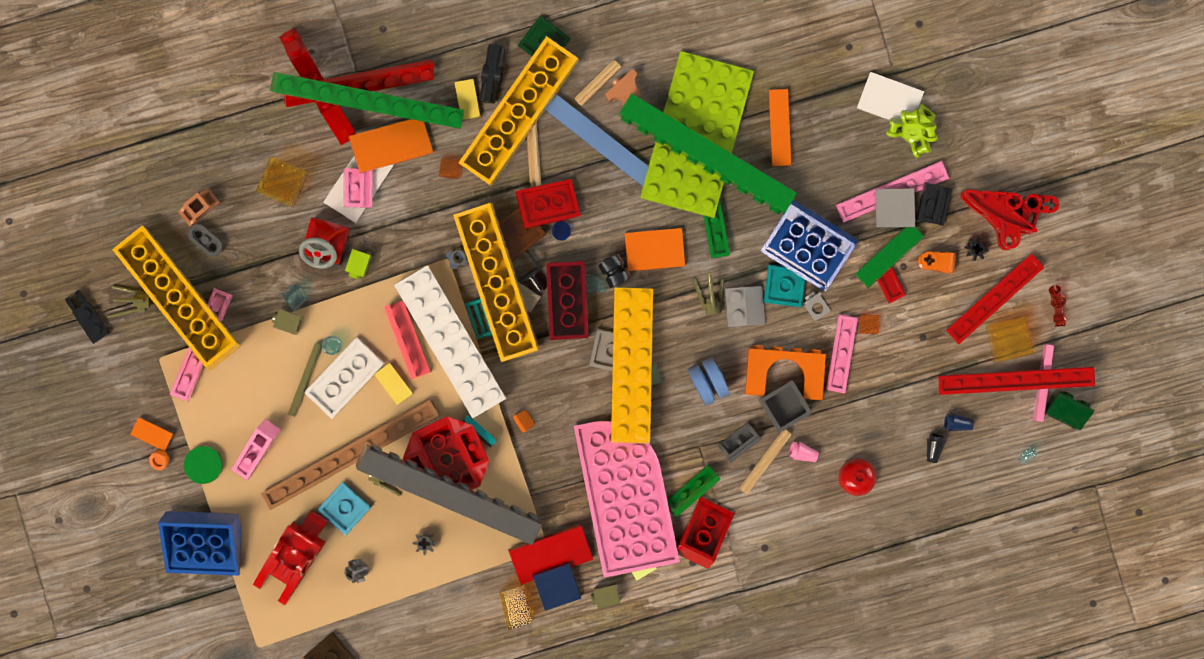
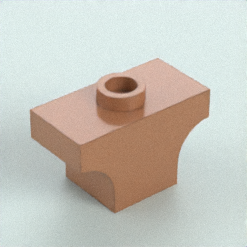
M632 68L623 78L619 76L612 83L613 87L604 97L609 102L619 100L624 104L631 93L638 97L641 94V91L635 85V79L638 74Z
M207 188L200 193L197 192L187 200L178 212L187 224L192 227L217 207L220 201Z

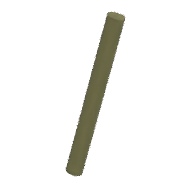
M315 342L289 409L288 415L293 417L297 413L322 345Z

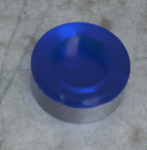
M557 222L552 228V235L558 241H565L571 235V228L566 222Z

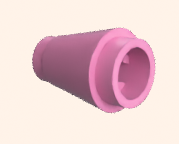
M799 441L793 442L789 449V456L793 460L816 462L819 455L818 451Z

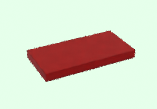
M581 524L535 539L532 545L524 543L508 549L521 585L534 581L532 574L569 562L570 567H574L593 560Z

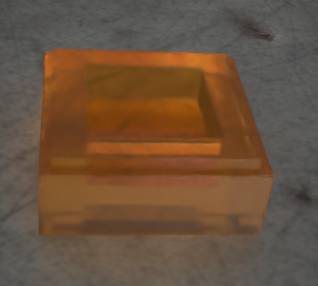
M441 158L439 177L458 180L460 160Z
M859 315V334H879V315Z

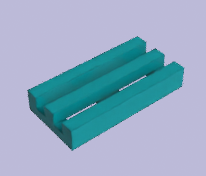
M481 298L464 303L476 339L492 335ZM477 303H481L490 332L486 333ZM471 305L474 306L478 322L482 331V334L480 335L478 334V330L470 309Z
M470 415L463 420V422L474 426L478 437L490 448L496 443V439Z

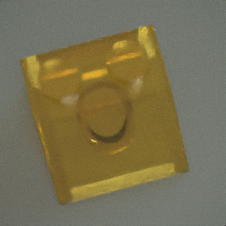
M522 584L501 589L499 594L508 631L531 624V618H535L532 606H528L527 599H530L528 588H524Z

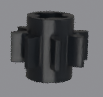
M977 237L975 242L969 239L970 245L964 246V249H968V253L965 256L971 255L973 261H976L977 256L980 259H984L982 254L989 252L984 247L987 242L981 243L980 237ZM977 244V248L980 251L975 254V250H972V247Z

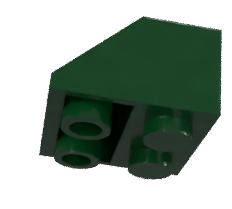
M1066 391L1053 392L1046 405L1045 414L1080 431L1095 411L1090 408L1091 404L1083 400H1074V396Z

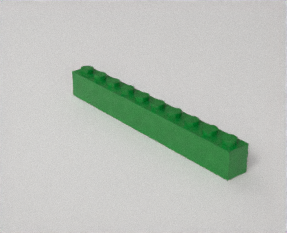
M273 72L270 91L458 129H461L464 110L278 72Z
M632 93L618 115L623 123L629 126L633 124L638 127L637 131L641 134L653 136V140L662 146L664 144L671 147L670 151L679 156L683 154L691 164L697 165L698 163L703 166V170L710 175L716 174L720 177L719 180L726 185L731 183L737 187L736 190L743 195H751L753 197L752 200L760 205L766 204L770 207L769 210L776 215L780 213L783 215L797 194Z

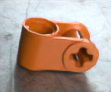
M928 251L918 257V265L924 270L942 273H954L956 253ZM928 257L929 260H932V263H929L927 265V262L924 261V258Z

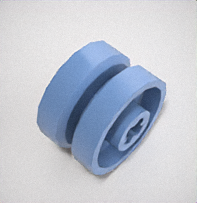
M712 357L704 360L702 363L706 372L704 374L698 365L687 368L705 406L715 402L713 389L721 399L730 395L726 380Z

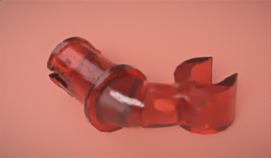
M1053 285L1048 290L1051 296V306L1054 307L1055 311L1053 322H1055V327L1066 326V316L1064 313L1066 299L1062 296L1061 287L1056 285L1057 291H1055Z

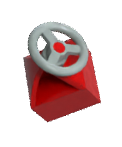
M311 217L305 240L299 247V254L302 260L311 267L318 269L329 268L333 264L340 265L350 228Z

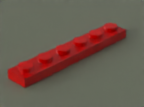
M1033 254L1027 256L945 331L959 345L1043 270V265Z

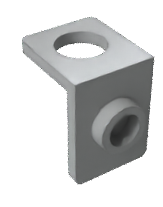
M812 292L805 297L806 301L802 303L814 321L830 312L829 307L820 296L822 295L821 292L817 294ZM813 304H822L823 311L820 314H815L812 311Z

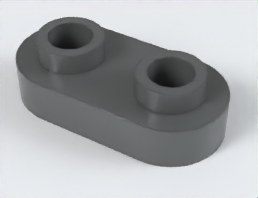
M196 224L189 229V239L204 253L214 257L222 252V242L205 226ZM198 231L202 232V237L200 238L196 237ZM213 243H215L217 246L216 250L214 251L210 249V246Z

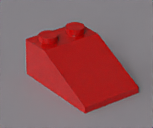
M700 497L677 543L678 555L709 569L716 560L735 513Z

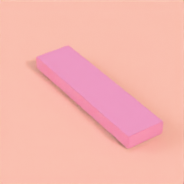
M838 315L826 390L840 393L846 392L858 321L857 317Z
M1043 345L1040 370L1051 369L1053 345ZM1048 389L1037 390L1033 421H1044Z

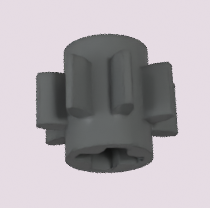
M426 531L423 532V536L416 534L418 541L413 542L414 545L418 546L416 552L422 550L424 555H426L428 549L433 552L434 549L431 546L437 544L436 541L432 540L434 534L428 536ZM424 538H426V541L430 542V544L427 545L426 548H424V546L420 544V542L423 541Z
M361 559L348 561L349 566L345 567L344 571L346 578L350 581L352 580V583L365 581L364 576L368 575L369 572L367 564L362 562Z

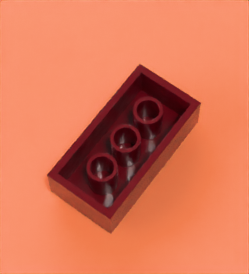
M585 261L546 263L550 340L589 339Z

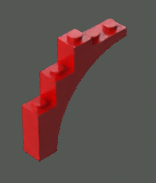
M296 28L288 30L279 36L287 56L300 77L324 80ZM321 101L315 102L340 145L347 143L349 136L355 135L356 132L341 106Z

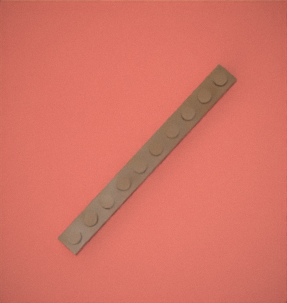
M428 400L261 494L269 509L272 510L355 464L365 444L370 446L375 444L383 448L439 417V414L431 400Z

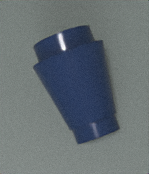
M955 413L946 414L944 419L945 429L949 431L973 430V419Z

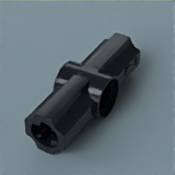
M488 45L486 62L483 65L481 75L482 85L479 101L490 104H495L498 85L502 78L504 46Z

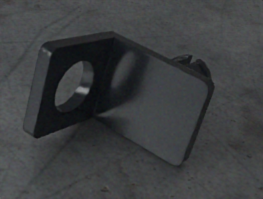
M526 250V253L536 267L518 279L520 284L528 281L536 294H539L541 290L537 285L543 291L547 286L537 275L541 267L531 253Z

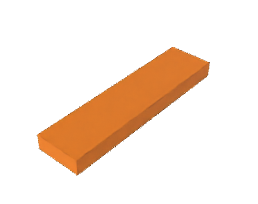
M788 89L769 90L772 167L791 166Z

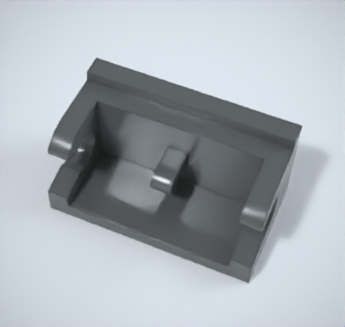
M747 422L720 443L718 447L729 462L732 463L762 439Z

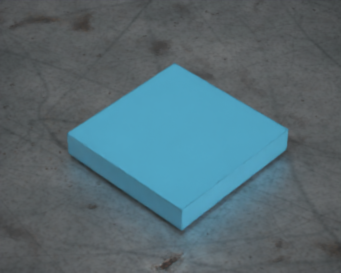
M343 481L317 511L346 536L372 506Z

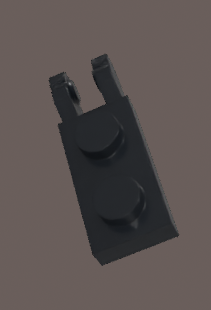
M77 290L75 294L83 304L82 306L77 308L69 296L65 298V301L91 342L95 344L109 335L110 332L90 302H87L83 294Z

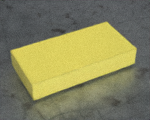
M474 79L454 82L459 109L464 110L463 120L481 117Z
M391 363L374 374L397 405L413 394Z

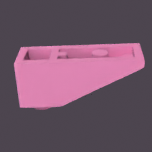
M265 419L254 431L232 470L248 480L272 446L281 429Z

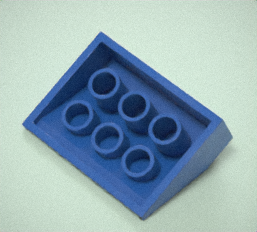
M793 200L766 241L761 252L826 292L855 248L858 240Z
M166 511L158 522L166 573L240 575L241 524L239 514Z

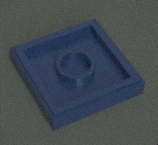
M569 562L532 574L545 611L581 599Z

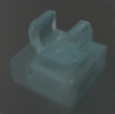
M297 284L295 286L290 285V290L286 294L282 293L283 299L294 311L308 299L302 288Z

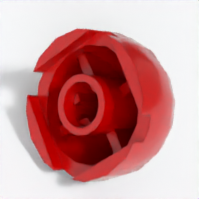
M849 459L839 469V485L846 493L852 496L866 495L876 484L877 475L875 468L865 459Z

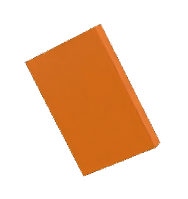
M682 228L625 233L629 271L685 266Z

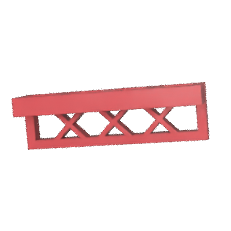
M404 301L384 306L411 379L430 373V368Z

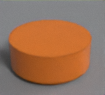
M156 450L150 455L149 462L154 469L163 470L168 466L170 458L165 451Z

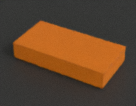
M138 417L130 435L166 451L174 434Z

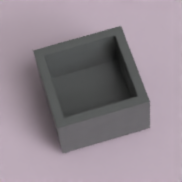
M793 380L788 381L758 399L777 433L784 431L812 414Z

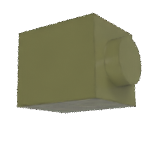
M279 309L278 312L275 311L272 318L274 328L293 335H297L303 320L302 316Z
M616 583L593 588L594 593L591 594L593 605L597 604L598 609L620 604Z

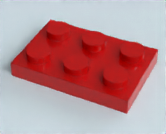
M571 179L515 192L524 229L581 216Z

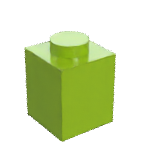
M352 249L345 269L346 272H349L348 276L358 280L360 276L365 278L372 256Z

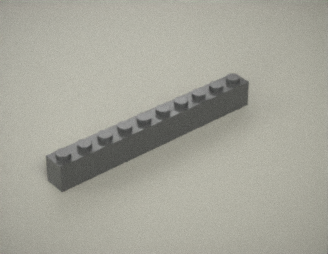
M365 444L356 462L358 471L530 545L533 544L542 526L539 516L531 512L526 514L518 506L511 505L510 507L497 497H494V499L487 497V494L481 490H471L470 486L460 482L457 484L446 475H436L435 471L428 467L424 469L418 467V464L412 460L407 459V461H404L396 453L389 452L388 454L375 444L371 446Z

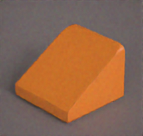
M523 410L513 416V419L523 433L535 425L527 410Z

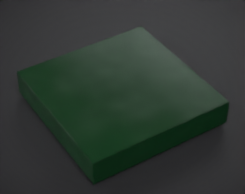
M540 15L517 46L532 57L546 36L563 48L571 38Z

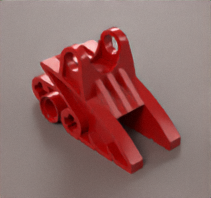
M965 190V192L960 193V199L969 208L985 218L995 229L997 244L1000 249L1005 251L1014 249L1020 244L1021 234L1031 235L1038 231L1035 227L1039 214L1054 213L1060 206L1059 200L1055 196L1030 194L1022 198L1021 195L1013 192ZM1011 199L1010 202L1013 201V206H1011V204L1008 203V200ZM1028 200H1030V201L1032 202V204H1033V207H1032V208H1030V207L1028 206V204H1027V201H1028ZM1049 200L1050 204H1053V207L1050 209L1048 206H1042V204L1049 202ZM1033 213L1034 216H1033V219H1032L1031 224H1030V223L1028 222V220H1029L1030 214ZM1006 237L1011 239V245L1006 243Z
M311 510L302 525L295 521L290 526L288 525L269 554L253 585L261 589L268 576L272 575L286 584L278 599V602L286 605L314 562L315 556L319 554L326 541L318 536L328 520Z

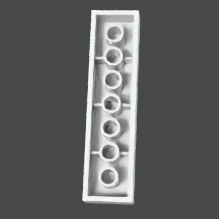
M426 266L395 284V288L471 417L475 418L507 399L430 267Z

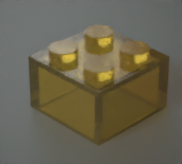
M271 156L256 188V192L294 208L309 173Z
M1026 316L985 325L994 363L1035 354Z

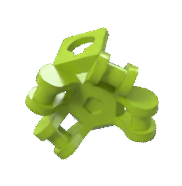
M920 104L918 109H913V112L902 110L901 119H890V128L887 129L886 134L894 138L901 136L911 144L914 156L919 158L922 153L931 152L929 142L938 140V135L935 133L937 127L936 123H934L936 115L923 104ZM921 140L922 145L918 147L916 142Z

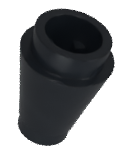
M938 434L929 435V438H927L926 461L938 463L946 443L944 436Z

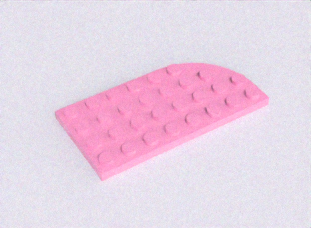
M598 421L574 426L604 578L679 563L661 468L650 444L611 443V422Z

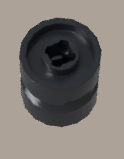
M620 254L598 265L602 274L607 275L605 280L610 289L632 278L628 268L623 267L624 261Z

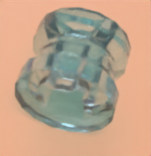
M328 336L322 342L323 351L329 355L338 354L343 347L342 341L336 336Z

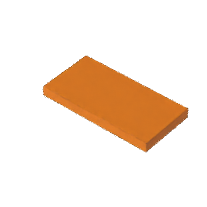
M410 119L349 136L360 174L433 153L423 121Z

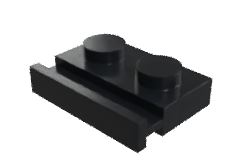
M924 182L916 220L944 226L952 188Z

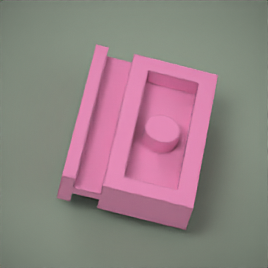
M344 168L343 207L372 208V171L360 174L358 169Z

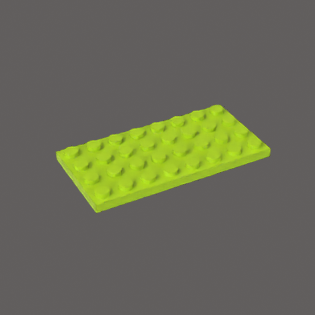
M680 51L663 113L732 154L754 71ZM655 142L640 199L714 218L724 184L719 180L720 177L716 174L710 175L703 170L704 167L698 163L697 165L691 164L683 154L679 156L673 153L668 145L664 144L662 146Z

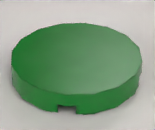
M208 446L195 447L189 451L183 464L187 477L198 484H207L216 480L223 467L220 454Z

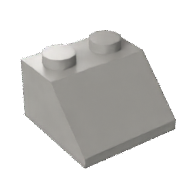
M762 286L724 289L727 328L765 325Z

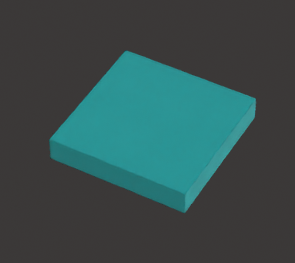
M768 265L764 303L802 308L805 279L784 266Z

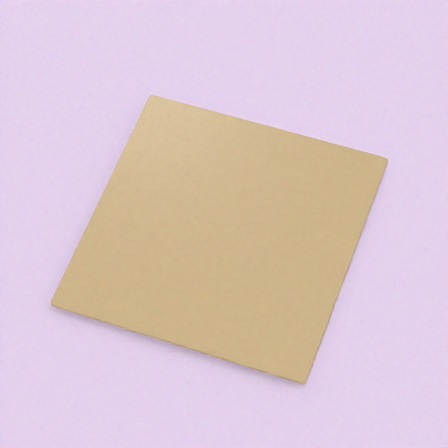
M443 259L426 265L430 267L481 354L454 272L450 267V261ZM426 266L291 312L303 317L297 335L274 328L272 319L232 332V336L241 347L214 369L209 370L203 366L189 402L171 395L190 451L195 447L208 446L215 449L222 458L223 467L219 477L211 483L202 484L211 513L239 514L241 524L240 575L233 576L256 645L259 648L512 561L508 549L526 543L384 482L385 485L400 492L401 496L391 493L380 486L373 485L374 482L368 480V474L357 470L356 463L272 510L269 509L261 494L428 400H431L439 417L383 447V452L388 454L389 452L396 453L402 459L413 432L447 416L463 421L470 415L408 310L431 371L428 374L411 379L384 306L403 301L394 285ZM358 337L385 362L379 370L391 363L413 393L397 405L374 375L333 419L305 393L295 417L288 415L315 342L321 344L322 347L305 391L349 344ZM189 348L163 356L159 360L170 392ZM499 404L473 418L496 439V443L491 448L480 439L490 461L481 486L473 489V491L481 490L489 498L494 499V497H497L510 507L515 505L526 514L531 512L537 515ZM266 419L280 428L281 431L250 478L246 480L234 472L232 468L256 428ZM444 454L442 462L449 465L452 462L451 455ZM343 481L372 506L346 536L330 521L327 522L318 536L326 541L319 554L315 556L314 562L286 605L278 602L286 584L272 575L268 576L261 589L253 585L269 554L287 526H290L293 521L302 525L311 510L324 517L317 509ZM542 527L535 539L544 537ZM424 531L427 532L428 536L434 534L432 540L437 542V544L431 546L434 551L431 552L428 549L426 555L423 554L422 550L416 552L418 546L413 544V542L418 541L416 534L423 536ZM424 538L423 541L420 542V544H422L424 548H426V546L429 545L430 542L426 541V538ZM361 559L362 562L367 564L369 572L368 575L364 576L365 581L352 583V580L350 581L346 578L344 571L345 567L349 566L348 561Z

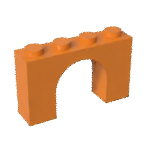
M752 345V349H748L745 395L765 396L766 375L769 367L778 360L788 359L795 362L802 371V397L804 399L823 400L826 354H821V350L810 349V353H804L801 348H791L790 352L783 351V347L772 346L771 350H764V346Z

